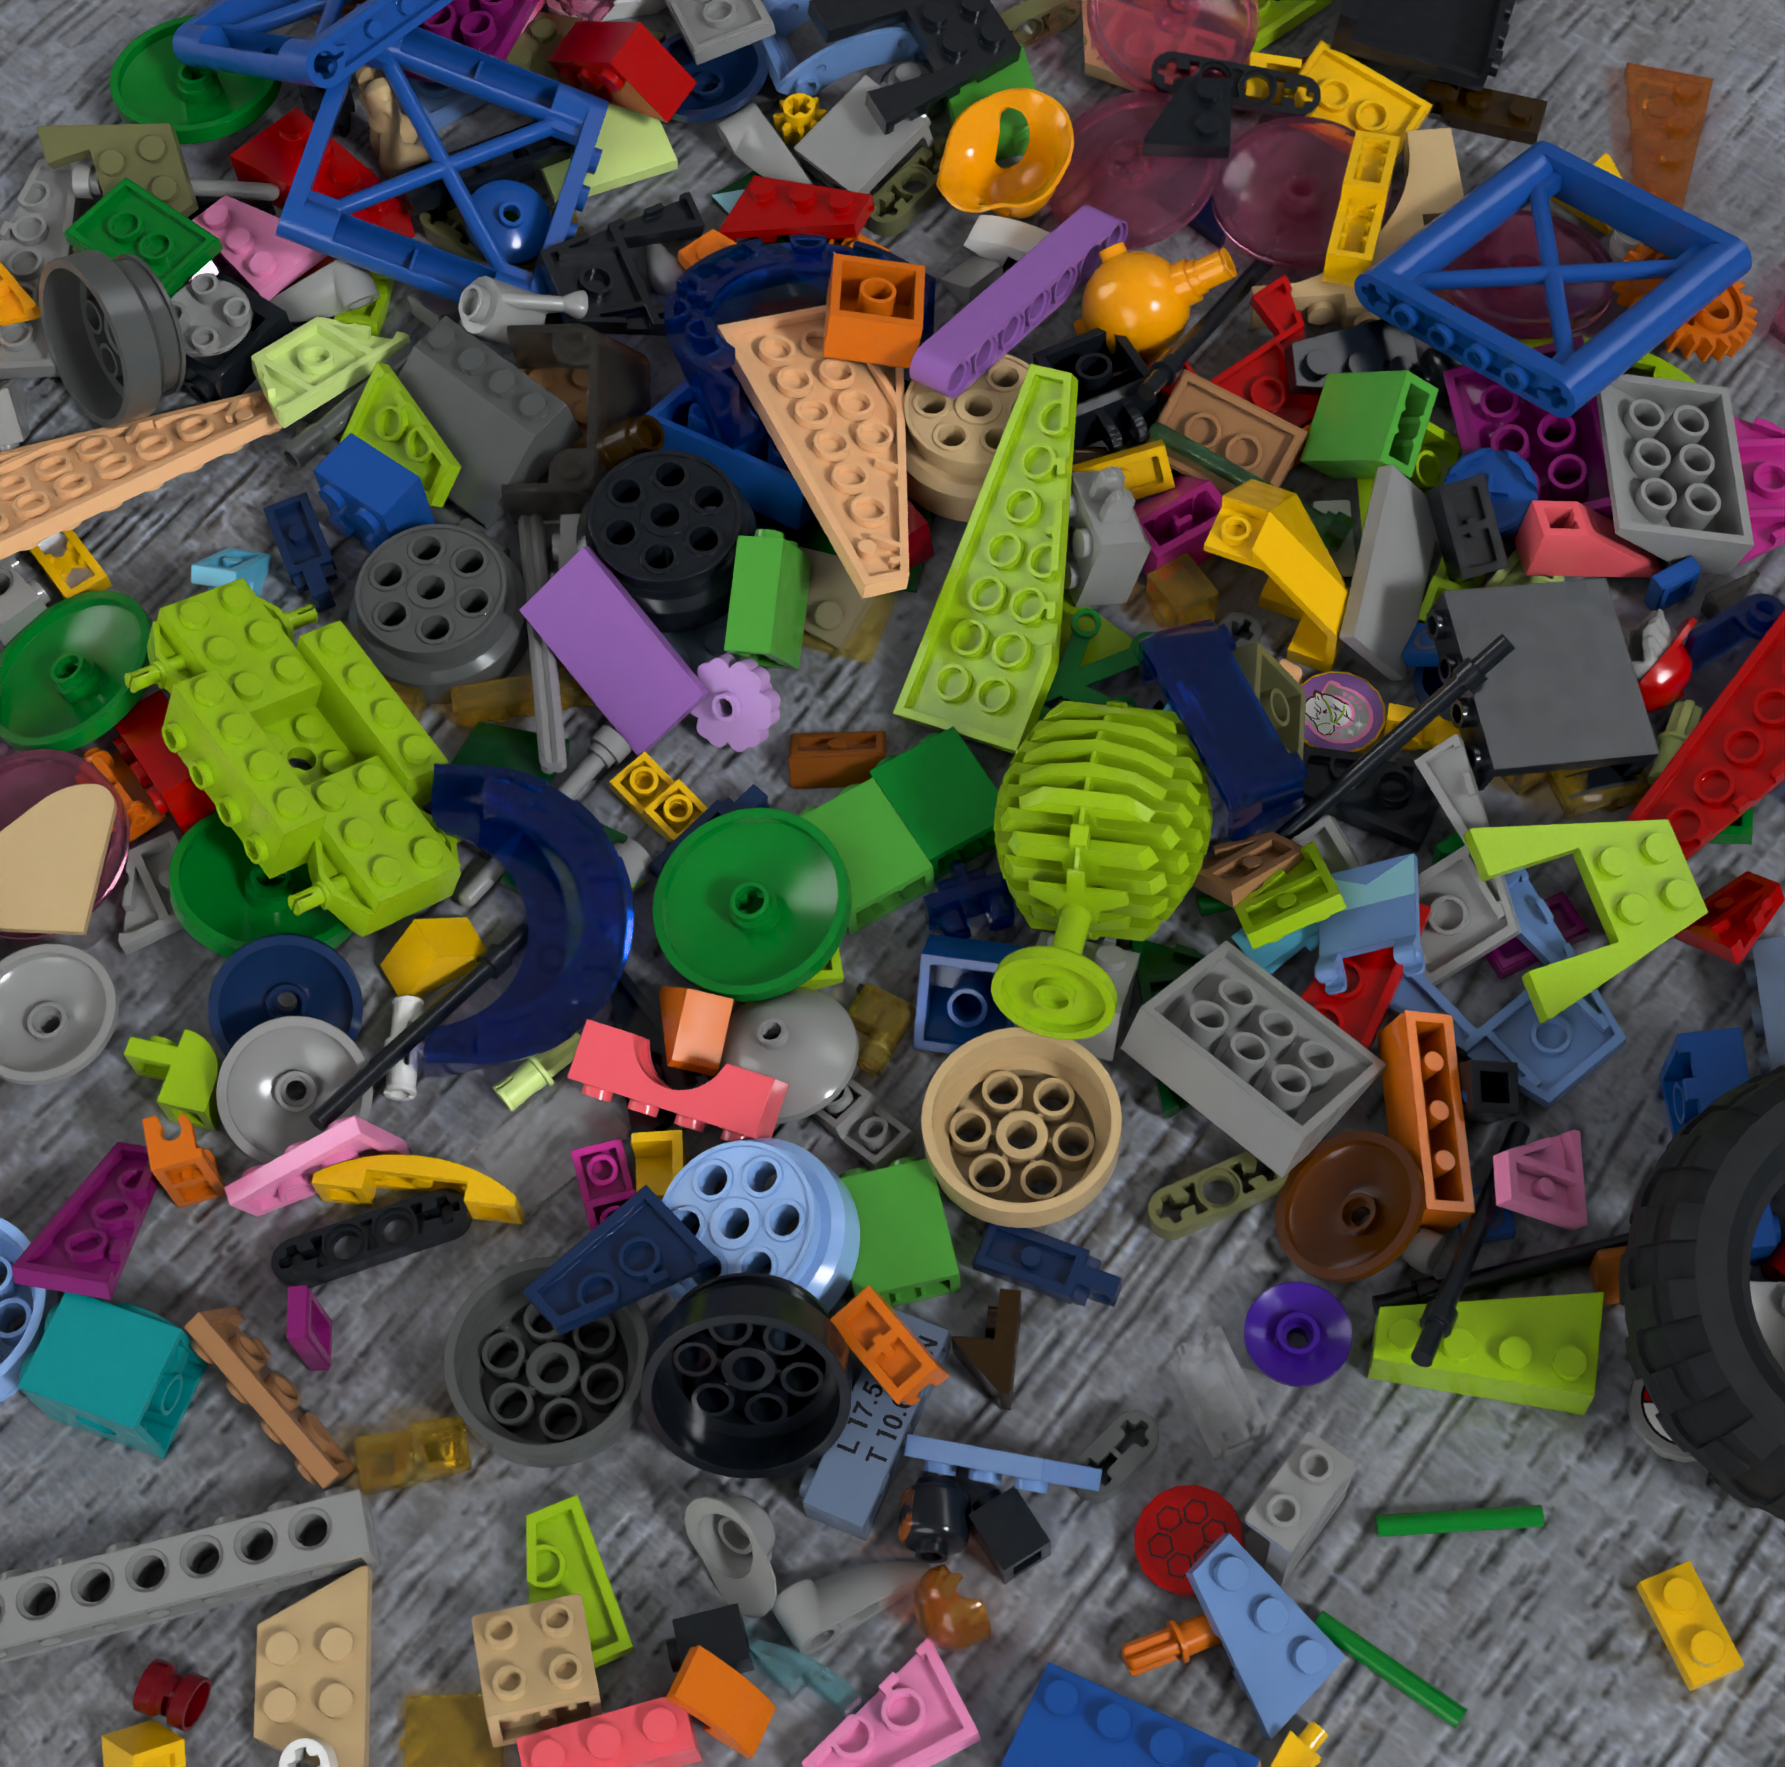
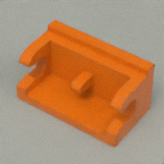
M179 1114L178 1123L181 1126V1133L179 1137L170 1141L163 1137L164 1129L156 1115L142 1119L151 1172L178 1208L226 1195L224 1187L227 1185L220 1176L217 1160L208 1149L203 1150L198 1146L193 1124L186 1115Z
M869 1285L830 1319L843 1336L849 1348L898 1405L902 1401L909 1406L917 1404L920 1401L918 1394L923 1388L929 1384L939 1386L950 1376L884 1297Z

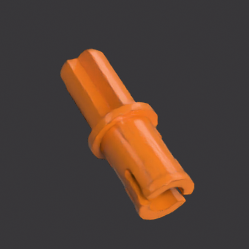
M1203 1613L1176 1623L1173 1619L1168 1620L1166 1628L1124 1643L1121 1647V1656L1130 1675L1137 1676L1177 1660L1182 1664H1186L1190 1661V1655L1222 1644L1219 1637L1214 1635Z

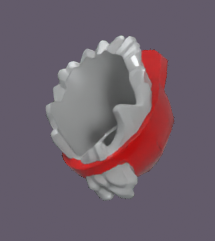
M1661 609L1653 610L1640 625L1638 624L1633 630H1630V643L1627 648L1647 713L1661 710L1673 701L1678 702L1684 696L1683 690L1692 678V660L1682 642L1697 622V619L1692 616L1687 617L1675 629H1672L1665 620L1663 611Z

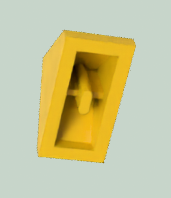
M468 917L414 919L380 966L397 996L407 995L421 998L467 973L477 964V956L486 947Z

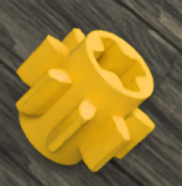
M804 93L792 94L785 100L779 101L780 113L773 114L775 131L781 132L784 144L790 143L796 146L827 114V110L820 109L817 96L812 98Z

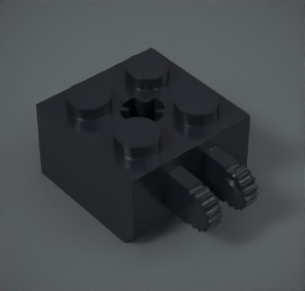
M1100 328L1033 353V364L1072 373L1078 380L1074 447H1086L1102 440L1110 452L1114 453L1123 448L1121 432L1129 430L1137 442L1149 438L1150 434L1146 422L1158 418L1157 395L1150 401L1143 400L1138 395V386L1149 376L1150 369L1126 336L1114 334L1116 344L1114 355L1111 354L1106 344L1107 332Z

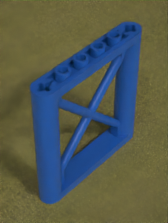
M217 0L176 30L172 46L177 59L187 66L327 89L336 86L454 0H367L341 19L345 4L355 0ZM322 13L312 40L266 33Z
M416 27L365 65L384 72L433 163L343 198L334 199L313 191V187L354 73L336 86L326 89L286 199L275 236L458 304L464 289L478 277L488 276L536 294L547 295L549 288L539 268L538 260L533 273L508 264L459 172L550 136L575 145L541 251L574 238L578 224L571 222L574 210L582 212L591 187L584 185L583 182L586 173L595 174L603 150L595 147L609 101ZM402 69L538 122L449 156ZM442 179L490 267L351 216L350 214Z
M1538 141L1360 274L1355 280L1354 289L1358 300L1369 312L1559 418H1568L1747 274L1752 267V256L1746 244L1738 237L1552 143ZM1554 197L1673 259L1560 265L1549 199ZM1528 204L1531 205L1541 266L1442 271ZM1665 279L1575 351L1563 284ZM1544 285L1556 355L1550 359L1429 291Z

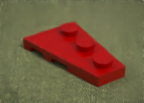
M754 175L718 232L736 243L737 238L758 237L759 244L776 243L777 236L798 234L801 235L804 241L857 238L875 207L872 194Z

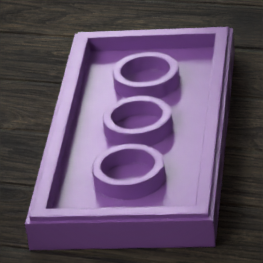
M591 546L581 548L519 609L637 756L641 755L644 751L646 753L649 752L710 694Z

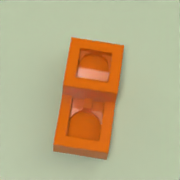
M700 1645L689 1649L665 1698L705 1723L703 1731L747 1759L754 1757L777 1708L749 1680Z

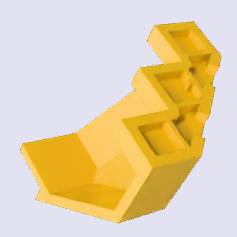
M1250 479L1222 496V507L1204 543L1203 551L1263 570L1268 575V579L1259 596L1258 607L1300 621L1287 649L1286 659L1322 672L1333 671L1345 644L1339 638L1350 590L1297 493Z

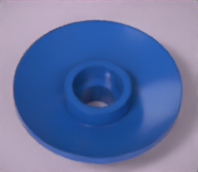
M496 180L478 188L473 193L472 198L508 264H523L536 258L541 251L551 221L550 211L542 197L529 186L513 180ZM511 211L518 216V220L515 222L508 221L504 217L503 212ZM464 220L465 230L470 242L483 255Z

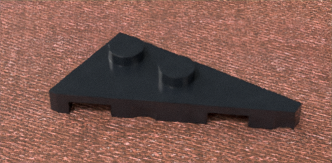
M613 955L604 961L606 964L605 984L607 995L611 999L615 1023L612 1027L650 1040V1051L654 1068L660 1078L670 1088L674 1090H689L709 1082L710 1079L705 1074L667 1066L662 1018ZM623 1096V1098L627 1101L628 1106L630 1098ZM660 1108L657 1118L628 1109L631 1130H628L630 1140L632 1133L665 1131L674 1123L677 1113Z

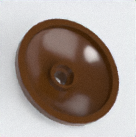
M1351 1131L1325 1139L1318 1143L1302 1161L1290 1170L1287 1181L1280 1189L1275 1210V1224L1281 1247L1288 1258L1302 1271L1326 1282H1354L1382 1271L1406 1250L1419 1228L1425 1207V1185L1422 1173L1411 1154L1398 1142L1383 1134L1372 1131ZM1370 1215L1367 1221L1360 1225L1362 1219L1365 1216Z

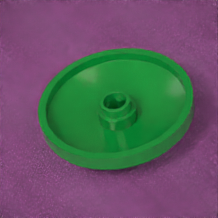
M195 15L164 22L142 33L121 52L110 74L111 96L125 124L170 123L176 131L179 144L209 142L244 129L270 108L277 98L282 85V81L191 67L181 63L173 51V36L182 24Z
M92 591L75 595L40 613L12 638L0 654V737L13 749L21 753L34 756H50L80 748L113 728L131 711L147 689L146 687L136 693H132L130 688L126 686L124 675L150 664L147 644L152 622H154L152 618L134 599L114 591Z
M773 808L736 810L718 816L698 827L670 855L661 871L655 888L652 912L653 925L657 940L666 958L676 971L695 988L702 992L732 998L734 1001L740 1002L771 999L788 993L806 983L833 957L843 940L850 920L852 909L851 882L845 864L833 843L817 826L796 814Z
M217 811L206 816L190 828L174 850L169 867V896L173 911L184 929L195 940L217 954L228 958L244 944L256 938L276 933H295L310 936L328 944L334 949L353 933L328 909L323 910L320 905L303 912L299 916L293 913L294 909L291 910L288 905V897L312 887L308 863L269 879L260 865L254 864L248 858L243 842L232 827L226 826L221 821Z

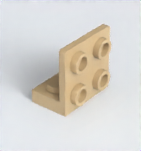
M580 1594L477 1614L472 1617L471 1621L484 1708L493 1748L517 1743L516 1738L603 1714L583 1599Z

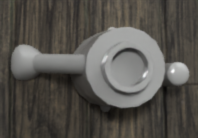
M482 276L474 280L461 294L459 300V314L461 317L459 325L478 339L487 342L495 341L524 350L533 345L540 336L546 314L564 312L575 319L583 318L588 310V295L584 290L575 291L565 296L541 295L488 276Z

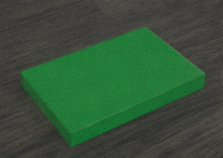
M127 177L120 181L63 232L67 243L80 252L89 249L97 250L112 260L116 256L126 253L139 257L157 275L169 298L223 250L219 238Z

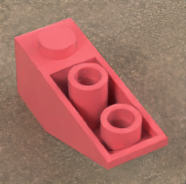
M1532 500L1514 539L1526 576L1651 578L1653 575L1661 572L1654 554L1615 534L1614 521L1577 501Z

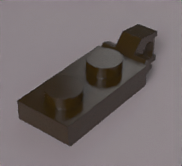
M1428 80L1423 99L1433 105L1430 113L1439 114L1441 118L1450 121L1451 128L1530 145L1537 142L1548 102L1483 88L1482 92H1477L1450 83Z

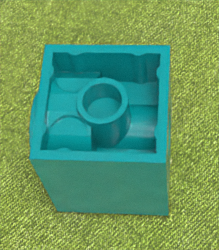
M65 1292L60 1303H56L46 1317L45 1333L36 1351L31 1352L22 1364L18 1388L51 1420L163 1460L209 1363L204 1361L194 1351L190 1338L182 1329L149 1310L122 1302L112 1305L89 1296Z

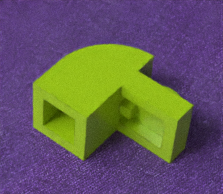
M184 1029L179 1045L160 1036H151L149 1040L130 1036L123 1055L137 1075L164 1080L156 1102L169 1121L178 1123L179 1114H184L189 1118L193 1127L217 1132L221 1119L216 1101V1088L222 1063L207 1040L188 1029Z

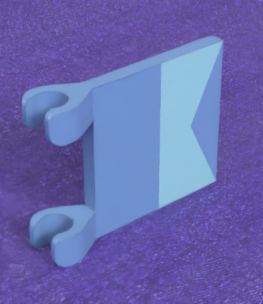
M1411 853L1332 873L1331 875L1347 908L1319 922V959L1315 966V977L1319 983H1325L1326 993L1334 995L1347 990L1343 958L1393 946L1394 959L1398 965H1403V973L1406 977L1422 974L1425 971V960L1420 940L1418 859L1416 855Z

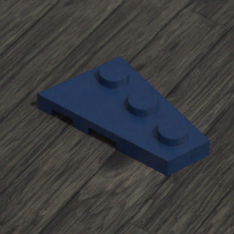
M645 1185L522 1291L529 1302L559 1335H562L718 1265L715 1256L656 1194Z

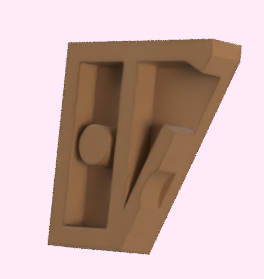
M1275 832L1252 836L1243 841H1230L1214 845V856L1203 859L1202 868L1197 875L1193 887L1234 908L1249 893L1258 890L1263 885L1264 880L1278 868L1284 870L1287 874L1304 859L1300 850L1303 846Z

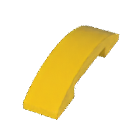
M403 1154L378 1155L348 1160L313 1173L311 1182L322 1201L373 1207L377 1188L425 1194L438 1189L451 1188L464 1195L463 1201L472 1219L523 1225L525 1217L517 1197L497 1181L461 1164L426 1156Z

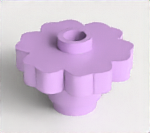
M724 653L702 663L697 669L698 679L710 694L690 712V714L699 718L696 725L699 735L708 739L716 748H721L729 743L736 752H743L766 741L769 737L768 728L780 720L779 707L781 702L780 695L772 688L769 672L759 666L751 657H745L737 662L736 658L729 653Z

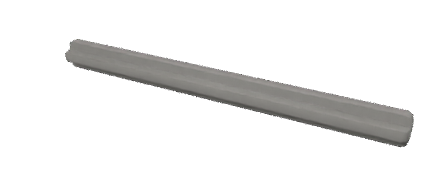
M533 513L530 516L523 514L518 520L526 603L549 581L545 528L542 516L538 513ZM527 620L539 763L541 764V770L545 774L562 773L567 767L557 656Z

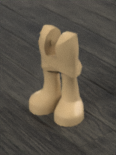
M363 65L356 71L360 88L358 99L367 111L372 152L375 156L379 157V168L382 173L389 178H393V173L428 161L430 156L423 146L414 144L418 134L408 116L401 113L399 100L384 72Z

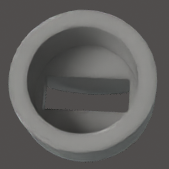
M1419 1227L1413 1240L1401 1255L1412 1268L1427 1275L1438 1263L1446 1244V1237L1431 1229Z

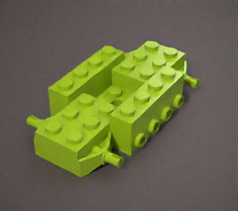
M244 578L160 608L157 621L152 622L147 644L150 664L133 672L125 673L126 686L130 688L132 693H136L141 689L157 684L160 689L165 688L171 694L162 727V737L166 746L171 752L177 753L189 769L193 783L197 788L205 790L216 805L221 821L226 826L232 827L243 842L248 858L254 864H259L269 879L308 863L312 887L288 897V905L291 910L294 909L293 913L299 916L303 912L320 905L323 910L328 909L351 931L361 937H365L453 895L461 875L457 843L474 833L478 835L480 833L479 823L477 820L474 822V816L468 815L466 818L448 825L423 811L422 806L436 799L450 762L341 620L300 635L295 647V630L317 623L318 615L316 609L312 610L313 605L306 604L293 611L282 612L279 607L257 596ZM293 758L303 759L312 766V769L305 771L300 768H294L289 764L288 760Z

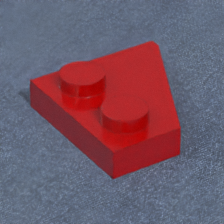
M1746 871L1705 898L1703 901L1708 913L1674 935V937L1679 941L1737 965L1743 961L1785 901L1781 886L1778 882Z

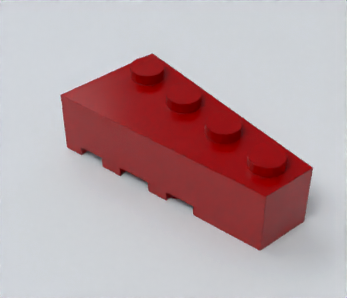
M296 107L230 154L229 157L238 181L272 183L276 185L280 191L279 197L270 202L273 203V206L283 210L314 122ZM331 137L313 191L334 199H340L383 181ZM400 196L350 214L407 237L413 238L415 236L408 208Z

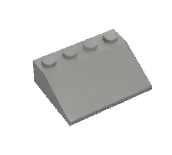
M1622 374L1596 395L1615 534L1673 565L1692 555L1702 567L1700 573L1728 576L1754 546L1729 388Z
M1227 940L1139 1008L1120 1048L1281 1178L1318 1145L1378 1078L1387 1065Z

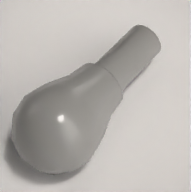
M661 243L643 246L647 253L649 285L657 293L663 295H673L681 291L686 283V270L677 261L678 258L672 255Z

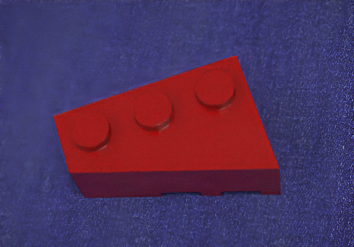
M576 21L547 60L558 72L556 77L561 83L666 123L670 121L697 84L691 75L641 22Z
M159 690L136 703L131 711L115 725L120 736L112 741L126 764H129L142 788L145 790L150 787L146 792L160 815L169 812L183 835H185L197 822L217 810L216 805L205 790L197 788L193 783L189 769L177 753L171 752L163 740L162 727L169 701L163 692Z

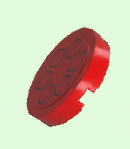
M1199 1485L1175 1486L1156 1495L1142 1510L1134 1530L1135 1555L1143 1573L1160 1589L1180 1598H1197L1185 1573L1223 1533H1230L1245 1549V1530L1234 1507L1218 1492Z

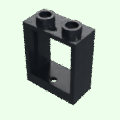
M222 272L216 275L218 280L234 284L248 297L253 311L250 330L253 332L214 371L186 354V373L183 384L189 388L196 398L204 403L241 395L257 379L252 369L251 356L293 331L285 310Z

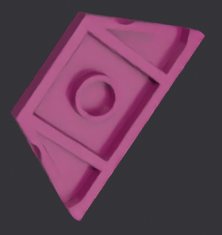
M1734 417L1754 546L1738 565L1785 544V429H1781L1773 422L1758 417L1755 418L1754 423Z

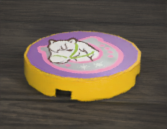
M1328 671L1311 676L1301 684L1306 690L1304 746L1365 754L1379 742L1384 732L1386 707L1379 691L1366 679L1349 672Z

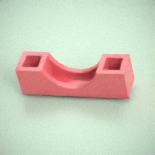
M589 1019L586 1020L567 1077L584 1083L582 1094L606 1102H611L613 1093L630 1098L627 1106L628 1109L657 1118L660 1108L677 1113L674 1124L703 1133L706 1123L723 1128L720 1139L729 1142L751 1138H772L789 1084L775 1078L726 1063L721 1071L704 1085L689 1090H674L660 1078L654 1068L651 1058L650 1040Z

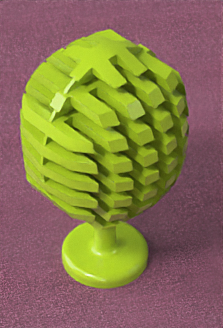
M1063 701L1050 710L1043 720H1040L1034 726L1009 763L1011 765L1000 785L994 813L993 831H995L997 859L1003 878L1006 879L1009 892L1016 900L1015 903L1029 926L1033 929L1056 931L1052 946H1031L1016 950L1007 955L998 964L993 975L991 993L995 1004L1008 1019L1025 1030L1054 1039L1077 1040L1095 1036L1109 1027L1117 1009V990L1110 976L1098 964L1082 955L1086 939L1097 940L1100 937L1134 941L1146 940L1158 930L1163 920L1167 921L1183 901V897L1193 886L1202 868L1204 855L1207 854L1213 821L1210 785L1198 750L1189 739L1191 736L1179 717L1173 711L1133 708L1132 705H1127V702L1108 701L1106 705Z

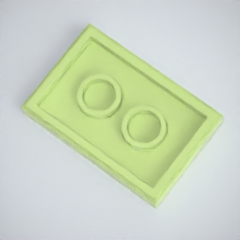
M614 103L609 104L595 147L603 150L595 174L586 173L583 184L591 187L588 197L678 169V160L661 121ZM568 143L571 147L570 159L540 169L555 205L575 145Z

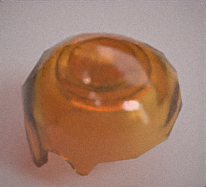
M945 1564L925 1571L917 1581L914 1590V1608L919 1627L927 1639L940 1649L957 1651L991 1638V1625L982 1600L960 1596L957 1592V1585L962 1581L963 1577L960 1573H951Z

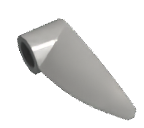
M754 102L747 104L715 124L723 144L732 157H739L761 176L812 185L792 153Z
M338 259L272 298L270 302L285 310L290 322H308L317 316L328 318L343 312L362 308L377 300L380 294L369 270Z
M882 1562L850 1568L815 1582L805 1579L789 1586L777 1595L771 1610L799 1655L806 1656L834 1642L933 1577L934 1570L926 1562Z

